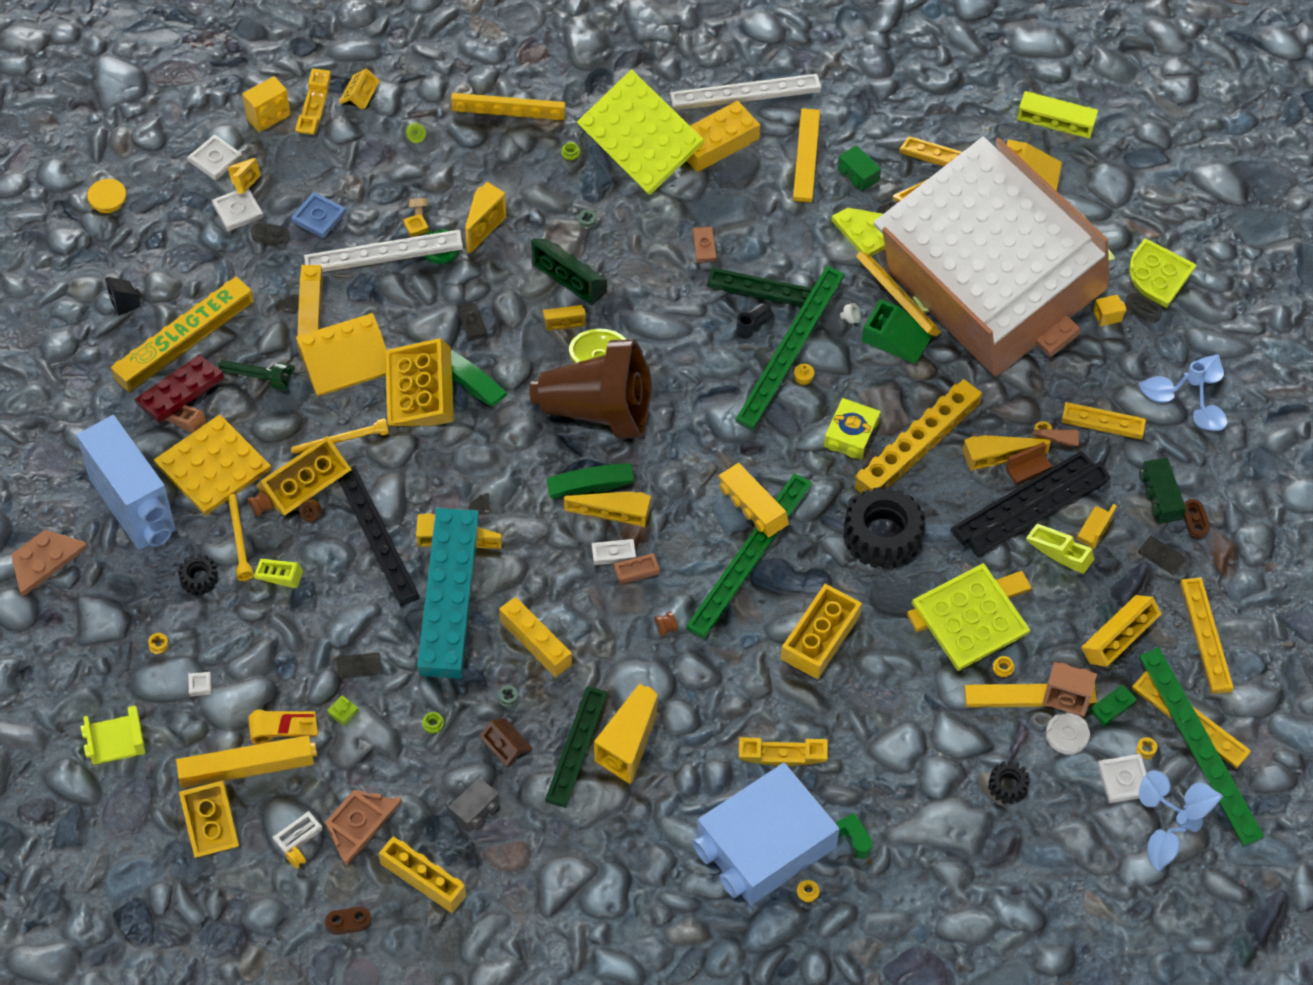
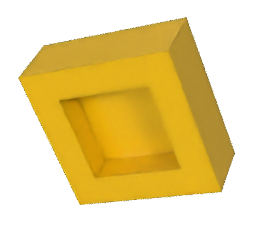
M421 213L403 219V225L410 238L429 232V228Z

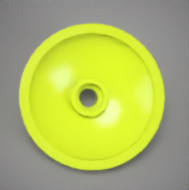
M587 330L578 334L571 341L569 355L574 363L605 355L610 340H626V338L612 330Z

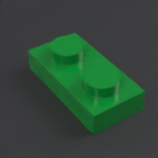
M1122 684L1090 707L1089 712L1103 726H1106L1135 705L1137 699Z

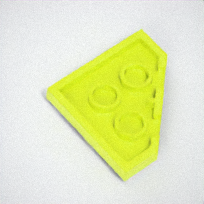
M846 208L832 215L831 221L858 252H865L873 256L885 250L883 234L874 226V221L883 214Z

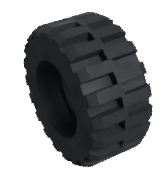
M876 487L873 488V491H863L862 495H857L847 508L843 531L845 545L848 550H851V555L854 558L859 557V562L865 565L868 563L873 568L879 566L883 567L882 569H889L890 566L894 568L901 567L902 562L904 564L910 562L912 557L918 554L919 548H921L925 531L924 512L921 510L918 502H913L914 498L909 494L904 495V491L899 489L894 491L891 490V487H885V489ZM875 519H888L898 524L903 532L893 537H880L869 531L866 524Z

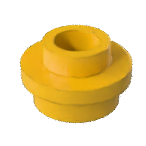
M1001 656L993 663V671L1000 677H1009L1014 672L1015 666L1009 657Z
M804 880L799 883L797 895L802 901L813 902L819 896L820 889L814 881ZM810 888L812 892L807 893L804 889Z

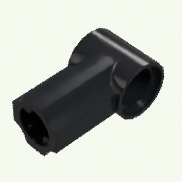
M761 304L750 312L740 313L737 317L736 334L740 338H750L754 330L773 318L771 308L767 304Z

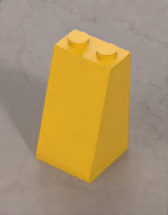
M639 683L594 741V762L629 784L634 780L657 717L658 694L651 687H645Z

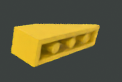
M301 265L297 336L319 329L323 290L321 265Z
M972 436L964 440L962 451L968 467L972 471L1007 463L1010 456L1043 442L1046 444L1044 455L1048 454L1051 442L1049 439Z
M630 491L564 497V511L641 527L646 526L651 508V495L643 492L636 493Z
M432 513L418 514L417 547L432 546L435 515ZM479 527L477 548L502 549L501 534Z

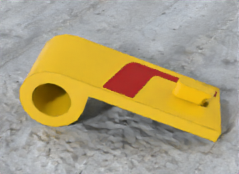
M255 710L248 716L250 740L255 745L269 743L273 740V737L318 736L315 711Z

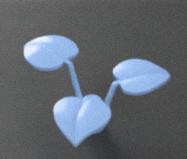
M1219 354L1192 362L1189 373H1184V377L1176 387H1173L1174 385L1171 380L1163 376L1151 377L1143 382H1139V388L1147 398L1155 402L1165 403L1174 399L1173 392H1176L1185 380L1188 379L1190 384L1199 385L1201 409L1193 413L1194 423L1202 429L1211 431L1224 430L1226 427V416L1219 407L1209 405L1205 408L1204 382L1217 383L1224 376Z
M1149 771L1143 777L1140 784L1139 799L1141 803L1146 807L1152 808L1157 806L1161 800V802L1178 812L1176 820L1180 826L1168 829L1167 833L1161 829L1156 830L1149 839V859L1152 865L1161 872L1166 865L1175 859L1180 849L1179 838L1173 832L1181 831L1185 833L1186 829L1192 832L1199 831L1203 825L1202 818L1213 810L1223 795L1204 783H1195L1187 790L1185 794V810H1181L1164 798L1171 789L1167 776L1158 771Z

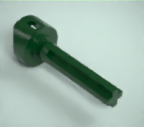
M221 359L217 365L218 369L222 372L270 380L273 389L288 392L290 391L288 386L289 379L295 370L294 365L279 362L274 365L273 369Z

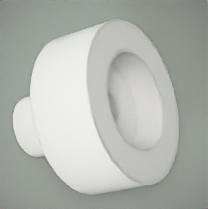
M856 303L845 305L844 312L840 313L841 319L846 320L849 324L860 322L861 312Z

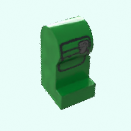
M852 813L835 822L840 828L838 838L842 836L846 838L851 846L852 855L858 859L867 858L871 852L872 840L856 814Z

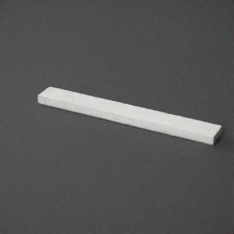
M810 74L670 92L672 109L676 111L731 104L737 100L739 102L818 93L821 92V85L818 75Z
M460 230L307 254L304 255L305 265H321L322 272L462 250L463 245Z

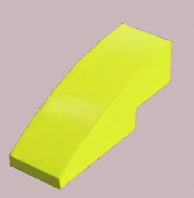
M1036 524L1026 537L1030 544L1048 557L1082 574L1087 571L1095 560L1092 548L1074 542L1073 536L1040 524Z

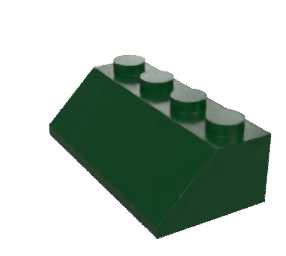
M541 238L531 240L532 265L592 306L607 292V279L603 274L597 273L588 264L576 259L572 253L566 252L557 243Z

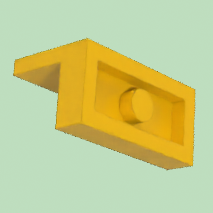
M367 68L354 74L339 103L343 104L351 100L361 110L366 108L380 80Z
M582 305L543 310L546 331L586 326L585 308Z
M1113 504L1109 512L1095 505L1077 535L1076 540L1096 549L1114 518L1117 505Z

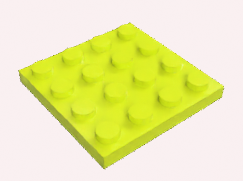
M984 563L912 600V605L957 671L1023 638L1031 631Z

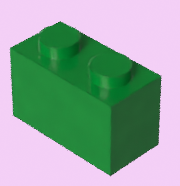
M857 145L839 155L837 167L839 172L845 175L852 185L859 188L862 192L880 181L881 168Z

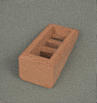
M186 405L165 419L190 433L198 430L207 421L202 410Z
M1040 429L1032 431V435L1035 437L1049 439L1051 442L1067 447H1077L1079 445V431Z

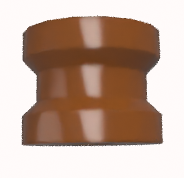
M264 491L259 492L256 497L247 499L251 510L257 517L261 516L262 512L273 509L271 501Z
M672 611L667 612L664 616L657 615L654 617L657 631L661 637L665 636L667 632L671 631L674 633L678 631L677 622Z

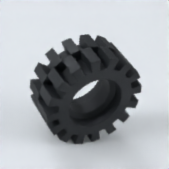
M197 554V558H194V555H190V560L185 558L184 564L180 563L178 576L180 584L187 593L191 591L192 595H196V592H199V595H203L202 591L209 593V588L214 589L215 583H218L219 577L216 564L212 558L208 559L207 555H204L203 558L201 554ZM196 570L206 571V575L201 579H192L190 577L191 573Z
M1005 761L1001 762L1000 766L998 764L995 765L988 781V789L991 790V796L996 795L995 800L999 801L1001 798L1003 799V804H1006V800H1008L1009 805L1014 803V800L1018 803L1021 798H1025L1030 779H1028L1029 773H1025L1026 768L1024 766L1020 769V764L1016 762L1014 766L1012 761H1008V765H1006ZM1003 777H1012L1017 781V786L1013 789L1006 788L1001 784V779Z

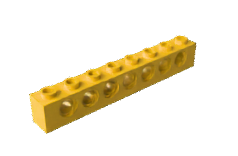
M964 379L959 384H954L947 395H942L937 400L936 405L932 408L929 407L919 420L912 422L905 433L901 432L892 445L888 444L879 457L875 456L870 461L868 467L861 469L856 474L855 489L862 493L866 490L873 491V488L880 487V489L891 487L980 405L982 392Z

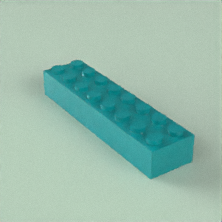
M436 508L417 665L419 676L462 679L480 523L479 511Z

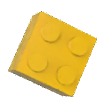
M275 76L242 93L246 119L258 132L270 128L275 123L291 115L287 89Z

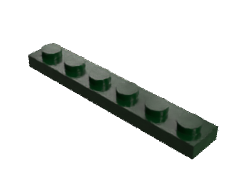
M713 267L707 281L708 288L799 307L804 305L813 289Z
M589 686L586 687L547 792L546 803L567 809L607 700V691Z

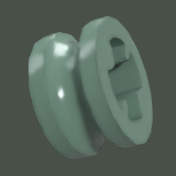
M590 210L582 211L579 214V225L585 229L593 228L596 225L595 213Z
M504 686L499 690V702L503 707L511 708L517 704L518 691L516 688ZM505 694L507 696L508 694H512V699L509 697V700H506Z

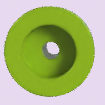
M412 123L406 128V137L411 142L420 143L425 139L426 130L422 125Z

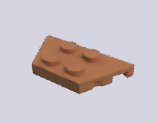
M43 530L12 553L11 557L20 594L25 596L88 548L87 543L52 531Z
M353 790L326 820V828L346 866L402 804L400 797L392 799L382 797V794H368L364 791Z

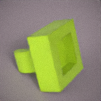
M342 695L327 710L328 715L343 726L359 712L358 707Z

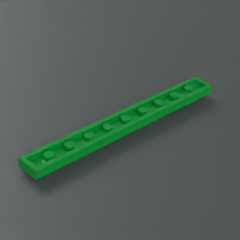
M829 266L825 267L736 417V423L753 431L755 430L841 284L844 273Z
M796 473L791 476L775 499L786 511L788 519L812 487L811 481ZM755 527L688 622L686 630L705 640L780 531L768 538L764 532H759Z
M1157 647L1139 655L1143 667L1207 783L1212 789L1223 795L1219 804L1243 848L1263 839L1264 835L1161 649Z

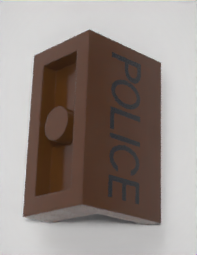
M506 718L490 720L479 735L482 741L506 767L512 766L520 753L531 752L533 749Z

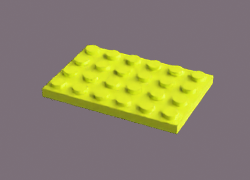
M632 69L577 121L578 125L649 195L705 143L704 139Z

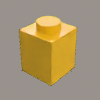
M1117 294L1096 299L1093 313L1101 327L1122 322L1124 313H1126V306L1123 301L1121 302Z

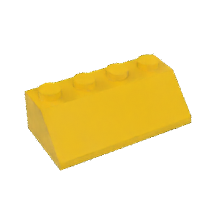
M326 436L262 479L256 486L260 492L264 491L272 506L285 516L352 469L330 438Z

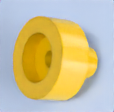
M799 364L794 370L795 381L802 385L811 383L814 379L813 367L809 364Z

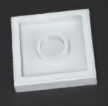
M213 135L188 156V161L216 181L228 171V167L238 163L243 156L242 153L221 138Z
M249 189L244 194H237V191L212 200V205L227 232L264 218Z
M1141 754L1098 761V770L1109 803L1139 799L1140 784L1146 775Z

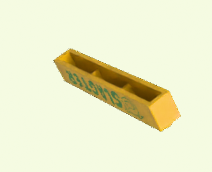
M237 277L227 281L221 288L210 293L207 298L195 304L192 309L180 315L168 326L163 327L160 332L148 338L145 343L133 349L123 359L116 361L111 367L114 380L130 393L254 302L252 290Z

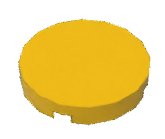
M102 179L90 186L87 192V199L92 209H96L101 213H112L122 207L121 205L126 202L127 193L124 185L119 181Z

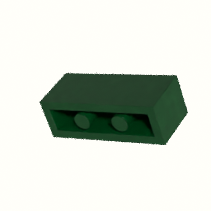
M1168 457L1144 461L1142 469L1139 470V477L1141 482L1145 484V494L1147 499L1151 501L1153 516H1156L1159 524L1183 520L1186 507Z

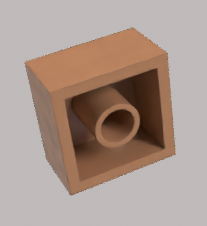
M1054 662L1042 705L1085 716L1097 674L1087 669L1071 667L1066 663Z

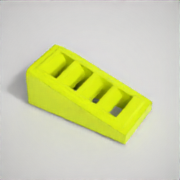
M260 559L254 578L286 587L298 588L303 569L296 562ZM267 566H268V567H269L268 572H267V574H264V573H265V570H266V568H267Z

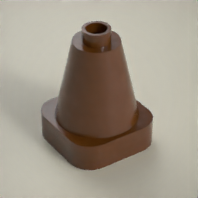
M636 339L610 340L605 355L542 372L539 380H532L530 383V400L533 405H540L544 413L610 425L616 438H642L646 431L651 398V373Z

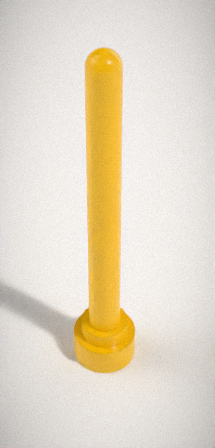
M382 418L373 423L374 425L330 436L329 438L333 444L374 433L376 435L381 434L382 436L389 434L385 418ZM322 439L293 446L291 452L293 454L302 453Z
M230 494L228 500L239 562L236 568V577L239 581H248L254 576L253 568L247 563L237 497L235 494Z

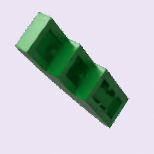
M451 350L452 379L463 385L468 394L491 407L507 396V393L488 375L467 359Z
M631 463L590 467L547 478L548 492L551 499L570 493L572 495H582L594 491L596 494H600L635 482Z

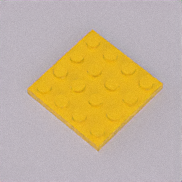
M220 414L154 459L155 465L204 516H207L227 502L230 494H238L271 471V465Z

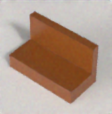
M1045 442L1008 458L1006 472L1016 486L1038 477L1053 467L1044 455Z

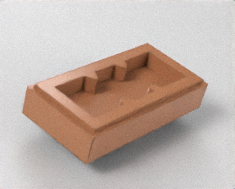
M693 228L696 263L716 262L713 228Z
M654 553L613 564L620 585L660 574V568Z

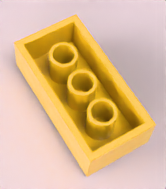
M737 100L690 125L704 139L705 143L686 161L698 173L759 140L760 124Z
M824 584L783 644L780 660L819 679L860 617L862 603Z

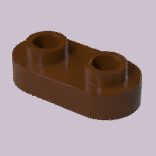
M1196 499L1185 501L1186 511L1183 518L1188 533L1198 539L1206 537L1210 524L1203 504Z
M364 907L334 910L325 918L326 929L333 935L362 932L370 927L372 921L371 914ZM362 915L363 918L360 919V920H357V919H356V916ZM334 919H340V922L333 923Z

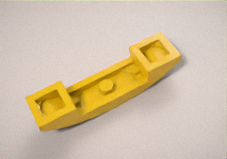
M312 68L303 111L299 115L295 128L296 133L311 135L316 133L326 104L331 71Z
M739 737V759L772 766H779L783 762L787 766L822 763L828 760V739H806L805 743L761 742V738Z

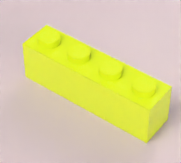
M1025 91L1019 106L1017 120L1090 139L1096 123L1098 110Z

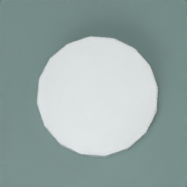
M1073 713L1055 715L1049 721L1046 728V739L1049 745L1057 752L1068 755L1079 753L1087 746L1090 739L1088 724L1083 718Z

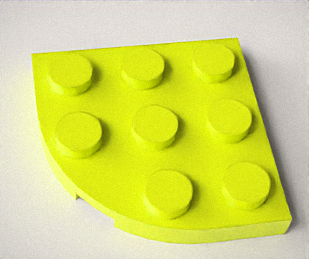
M1144 238L1132 255L1129 275L1133 285L1142 295L1168 308L1194 272L1196 264Z

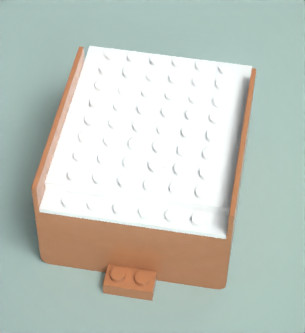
M984 136L874 221V226L884 237L889 273L913 297L915 296L924 308L926 307L929 313L994 377L1004 372L1036 345L1049 358L1055 355L1080 335V328L1070 318L1105 291L1109 285L1108 239L1000 138L996 139L995 148Z

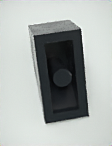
M112 277L105 278L110 302L118 316L141 307L139 299L142 296L137 287L134 288L130 281Z

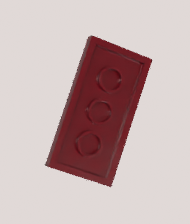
M199 354L135 398L137 406L160 423L221 381L224 375L222 371Z

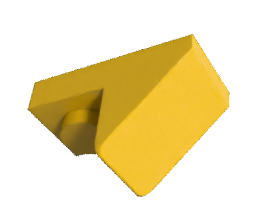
M251 158L228 167L229 175L237 194H244L261 176L256 158Z

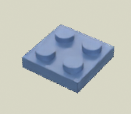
M313 192L291 217V222L324 239L346 214V208Z

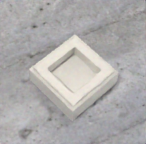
M210 672L188 674L190 696L212 694Z

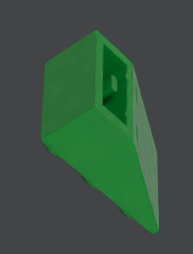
M880 299L863 327L862 342L917 364L933 335L928 334L913 317L899 306Z

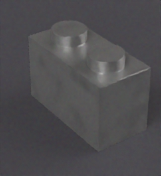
M479 777L448 807L449 817L469 833L473 828L477 829L489 813L492 814L499 807V793Z

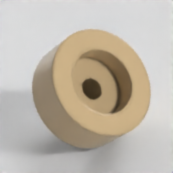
M428 198L409 199V208H415V215L423 214V207L428 206Z

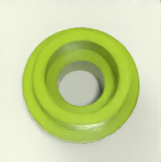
M568 142L562 147L561 155L566 160H575L580 156V148L576 143Z
M430 712L424 716L422 727L428 733H438L444 727V719L440 714ZM431 722H436V723H437L436 725H433V726L429 725Z

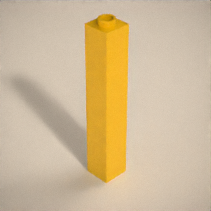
M308 735L176 759L179 782L181 789L223 780L227 781L314 765L313 756H317L315 743H310Z

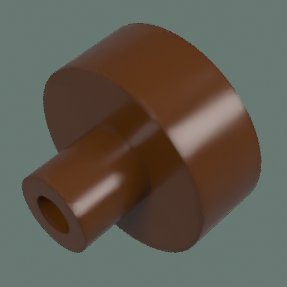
M309 499L300 505L299 512L304 520L311 522L321 516L322 509L316 500Z

